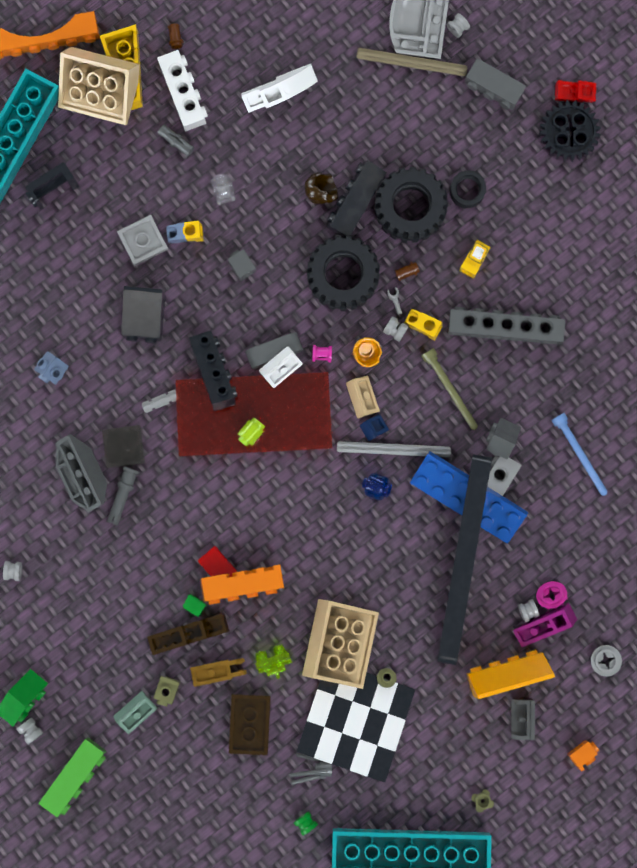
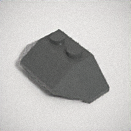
M67 435L56 442V468L71 500L87 512H91L104 504L107 481L92 449L73 435Z

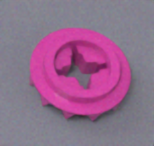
M547 582L538 589L536 598L541 607H545L548 610L552 608L557 610L560 605L564 606V602L567 600V590L559 582ZM550 591L555 595L554 600L550 598Z

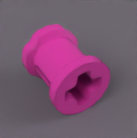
M313 345L312 362L326 360L331 363L332 346L317 347Z

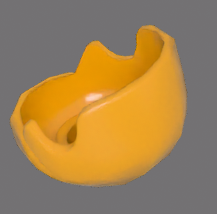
M364 337L355 343L353 355L356 362L363 367H372L379 363L382 349L378 341L370 337Z

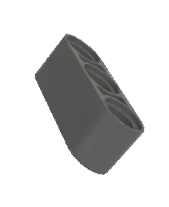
M297 332L246 350L245 353L251 369L263 367L287 346L294 354L302 352L303 347Z

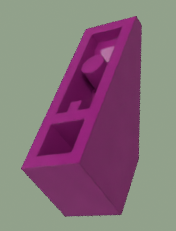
M568 602L564 606H559L557 610L551 609L540 615V617L534 618L515 628L513 632L521 647H524L573 627L578 619Z

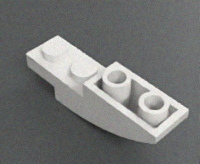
M308 64L277 76L274 81L243 92L241 96L249 113L264 106L269 108L309 88L318 80L312 65Z

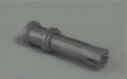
M123 466L122 478L117 483L119 489L106 521L114 525L119 524L129 492L134 490L133 484L136 475L140 473Z

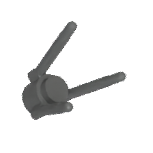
M301 753L295 754L297 757L318 761L319 763H315V770L290 773V777L313 775L293 780L291 784L332 776V764Z

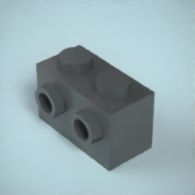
M500 417L498 423L494 422L486 439V442L489 443L486 450L495 456L508 459L516 444L521 427Z

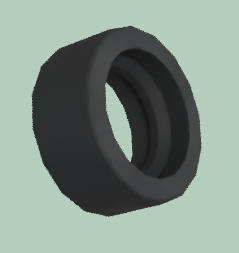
M465 170L458 173L450 185L452 201L462 208L476 207L482 202L486 193L484 178L474 171ZM464 179L474 180L479 187L478 195L472 200L462 199L457 193V186L460 181Z

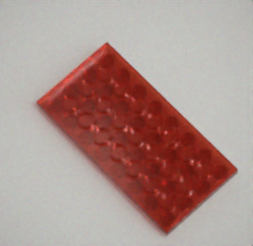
M328 372L291 374L275 388L263 376L231 377L230 385L231 387L235 386L238 397H235L236 405L214 411L203 379L176 380L179 457L332 449ZM254 417L265 426L264 432L253 446L248 444L246 447L238 440L240 436L237 433L248 420L251 421Z

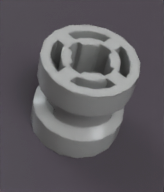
M392 316L383 333L392 335L396 341L400 342L409 326L405 323L401 324L397 318Z
M32 717L16 729L19 734L24 735V740L28 745L44 733L41 728L35 726L36 722Z

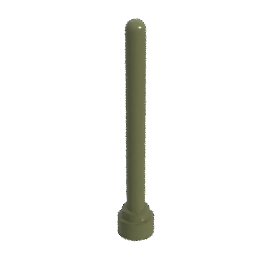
M433 348L421 356L424 362H427L428 365L431 364L472 430H476L478 428L477 423L438 363V354Z

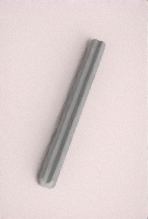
M337 442L338 452L427 456L429 451L439 457H450L451 448L445 446Z

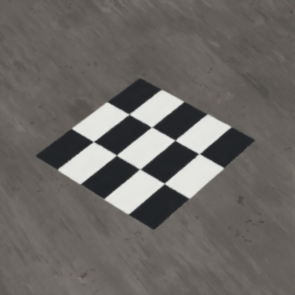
M367 672L363 689L320 680L297 752L378 781L386 782L415 689L396 682L392 687L384 688L378 684L376 675Z

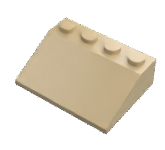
M74 47L68 48L60 53L58 107L127 125L138 86L140 64Z
M318 599L302 676L363 689L379 612Z

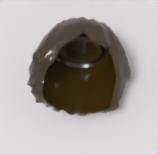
M317 172L306 180L304 186L305 193L312 203H332L338 199V192L332 174Z

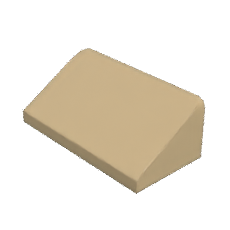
M368 376L352 379L346 383L357 418L380 412Z

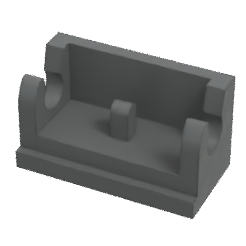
M511 699V739L535 740V700Z

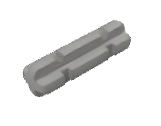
M171 390L167 395L164 393L152 398L150 402L149 400L143 402V410L145 413L153 411V408L158 409L170 404V401L175 402L179 400L177 391Z

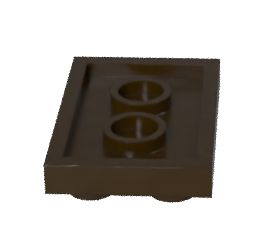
M232 694L229 754L268 755L271 696Z

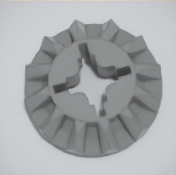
M609 645L598 647L590 657L592 668L601 676L616 674L622 665L619 651ZM604 655L607 658H614L608 662V667L605 664L598 663L603 660Z

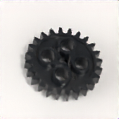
M567 100L565 106L559 102L558 108L553 105L551 111H546L547 117H542L541 121L544 123L539 126L542 129L539 136H544L540 141L541 143H547L544 150L551 149L549 155L556 153V159L563 156V162L566 161L567 157H570V161L573 162L575 157L580 161L582 154L587 157L589 155L588 151L593 152L594 147L592 145L597 146L598 141L596 139H599L601 134L596 132L600 131L601 127L595 126L599 119L593 120L596 113L589 114L590 107L583 109L584 103L577 106V102L574 101L570 105ZM567 115L570 116V131H573V133H572V135H571V142H572L573 147H570V144H569V142H570V132H569V131H566V130L568 129V127H569V122H568ZM574 118H580L583 124H576ZM555 120H562L564 122V125L558 126L555 123ZM576 137H583L584 143L577 142ZM557 138H563L566 144H559Z

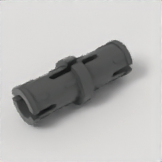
M165 124L159 129L158 135L167 140L171 147H176L187 157L193 152L194 146L185 141L181 134H176Z

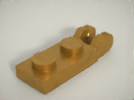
M244 658L231 661L228 659L191 667L194 687L246 675L247 670L242 669L231 673L230 665H238L245 662Z

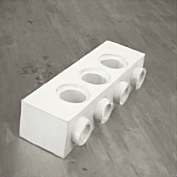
M179 50L157 57L185 132L206 124L205 117H208L205 107H200L198 100H201L198 89H193L192 83H194L191 72L187 73L185 66H188L185 56L180 55ZM175 70L182 72L179 76L172 75ZM182 87H187L188 91L186 93H180L179 89ZM188 104L195 105V108L191 111L185 109Z

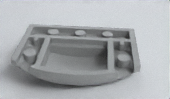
M393 0L389 28L395 52L397 54L441 59L449 0Z

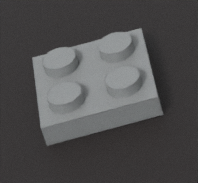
M151 215L117 231L134 266L168 250Z

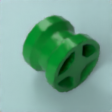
M309 811L293 822L295 826L300 828L302 836L318 825L311 818Z

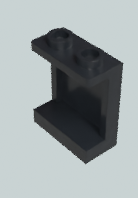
M62 162L26 185L25 187L28 190L26 196L35 208L38 206L40 210H43L44 207L39 201L40 198L66 182L69 183L73 191L79 185L66 164Z

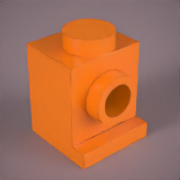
M584 740L567 755L582 772L585 770L583 765L588 766L596 760L595 756L598 755L599 749L593 741L589 743L587 740Z

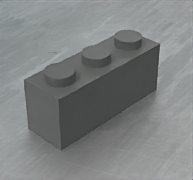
M478 58L464 82L469 89L480 91L485 98L489 100L494 99L499 102L501 107L507 110L509 108L514 110L526 88V85Z

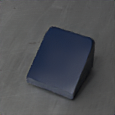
M380 414L360 424V428L368 441L389 430Z

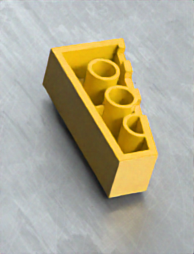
M136 24L100 35L106 56L140 64L139 37ZM140 66L138 86L131 110L143 107Z

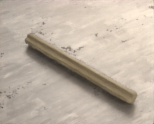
M358 48L357 59L458 76H466L468 69L466 65L365 48Z

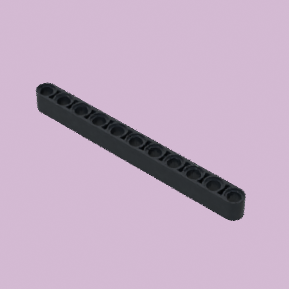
M475 454L472 456L437 660L440 663L457 665L492 457Z

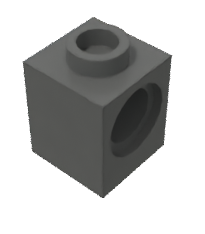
M244 249L241 251L236 250L229 255L228 263L240 282L257 272Z

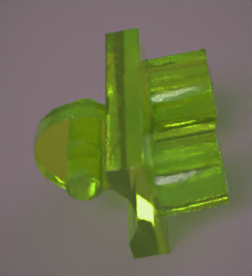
M282 644L273 648L275 653L273 657L268 658L266 651L256 653L257 662L255 665L259 674L266 672L267 676L275 674L276 678L280 679L279 673L286 671V664L292 663L289 653L286 652Z

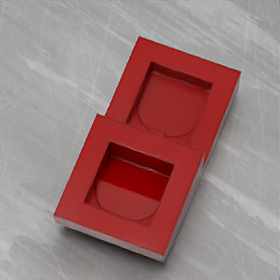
M558 80L555 86V100L595 102L596 83L580 80L577 82Z

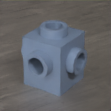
M47 351L38 361L34 370L40 374L38 378L45 383L51 381L56 385L62 379L69 366Z

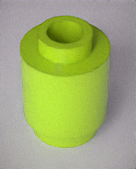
M253 417L237 433L240 436L238 440L246 447L248 444L253 446L264 432L265 426Z

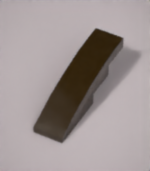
M222 613L148 636L147 639L152 655L217 636L230 630L225 614Z

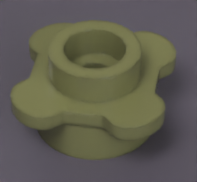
M488 790L472 795L471 799L476 804L477 812H483V810L494 806Z

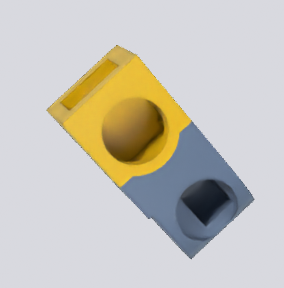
M200 221L166 226L168 243L204 241L203 227Z

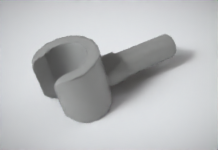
M395 287L396 295H391L388 289V298L393 301L397 314H402L398 301V288Z

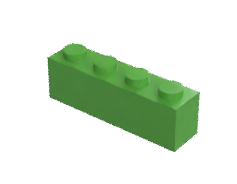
M86 738L38 804L56 817H59L61 814L65 815L71 807L69 802L72 798L77 799L83 791L80 788L84 782L88 783L95 774L92 772L95 766L100 767L106 759L104 756L106 750L90 738Z

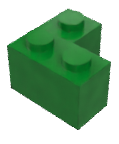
M30 669L5 695L0 703V717L12 727L18 721L22 723L35 706L34 701H40L46 694L44 690L48 683Z

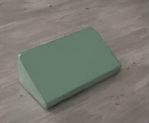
M141 691L114 715V719L129 735L158 708Z

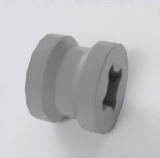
M459 13L455 15L453 21H449L446 24L449 31L457 38L462 35L464 30L470 28L468 21Z
M5 561L3 579L20 581L22 562L13 564L10 561Z
M533 599L528 600L526 604H518L524 622H528L533 617H540Z

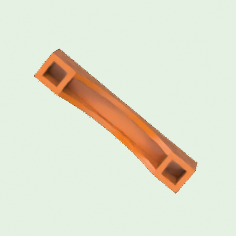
M95 12L75 14L60 29L41 36H20L0 28V60L10 55L17 57L26 52L38 53L42 49L55 50L59 46H75L80 42H95L96 39H100Z

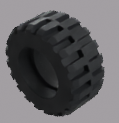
M405 167L400 168L397 173L394 171L390 173L389 177L385 178L378 188L375 200V215H377V221L379 225H382L383 231L386 234L390 233L391 238L395 240L399 238L404 243H407V241L418 243V240L421 239L424 241L430 235H434L444 222L448 208L447 192L443 189L441 180L437 181L435 179L436 175L433 173L430 175L426 173V169L421 168V171L416 170V167H410L409 170H405ZM412 189L425 195L429 202V210L424 218L417 221H408L396 214L393 202L396 195L401 191Z
M341 235L335 236V239L332 240L328 238L325 240V243L319 244L315 252H312L307 265L309 288L315 299L317 298L322 305L329 306V309L335 310L336 308L340 309V311L357 309V306H363L368 299H371L377 289L380 276L377 256L375 252L371 251V247L368 244H363V240L359 238L355 240L352 239V236L346 235V238H341ZM338 257H348L356 261L361 269L359 283L349 290L333 288L327 282L325 270L330 261Z

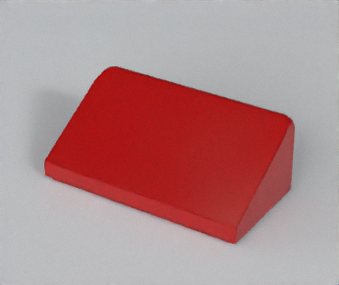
M216 546L198 560V563L210 576L230 574L229 577H233L232 573L238 572Z

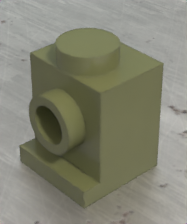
M162 675L154 695V699H157L156 703L165 707L168 704L172 705L181 681ZM163 689L169 690L168 696L163 695Z

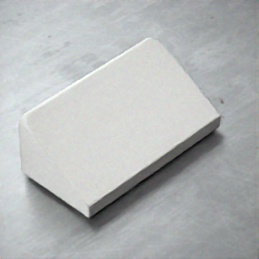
M287 346L265 364L259 372L275 388L303 363Z

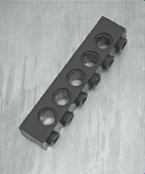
M454 307L449 312L448 335L561 345L564 342L565 319H561L560 316L556 315L544 318L541 314L522 316L523 313L521 312L504 314V311L493 310L492 313L485 312L484 309L475 308L473 311H466L464 307ZM467 317L471 318L473 320V325L466 326L463 322V319ZM489 319L492 322V327H484L482 321ZM502 322H510L511 329H504L502 327ZM521 323H528L530 330L523 331ZM540 325H547L549 332H541Z

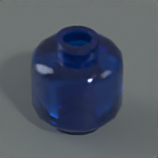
M372 473L369 477L364 478L362 488H364L366 496L376 500H383L390 495L392 483H390L388 477Z

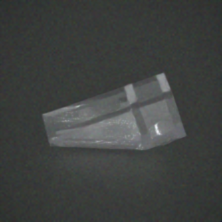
M229 174L215 175L214 179L210 181L217 204L221 205L235 201L234 189Z

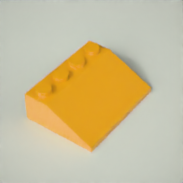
M537 650L526 652V656L521 658L518 655L508 657V661L500 663V660L488 663L489 667L482 669L481 666L473 667L469 673H466L472 695L477 699L555 677L546 657L542 652L538 653Z

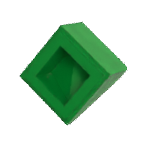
M191 594L187 597L182 607L195 616L200 617L207 603Z

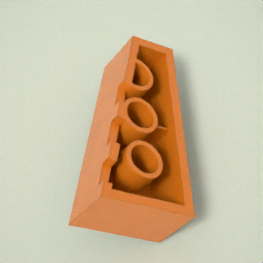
M280 565L232 573L233 577H229L230 574H223L200 579L203 601H208L209 605L220 603V599L227 598L228 602L239 600L241 595H247V598L258 597V592L265 591L266 595L275 594L277 589L284 588Z

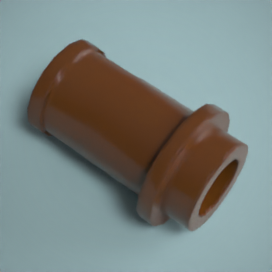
M176 23L168 25L169 45L172 49L182 48L184 41L181 39L180 25Z
M410 262L409 265L394 270L398 281L412 275L417 276V273L420 272L416 262Z

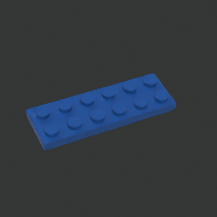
M429 451L411 479L410 484L460 515L463 514L469 475ZM487 487L481 528L508 544L527 517L528 512Z

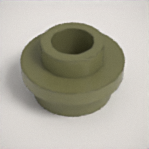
M384 668L377 674V682L384 688H390L396 682V674L392 669ZM385 674L390 676L389 681L384 680L383 676Z

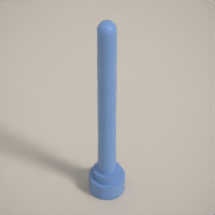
M562 413L552 419V423L558 429L561 428L599 493L605 496L607 489L568 427L566 414Z

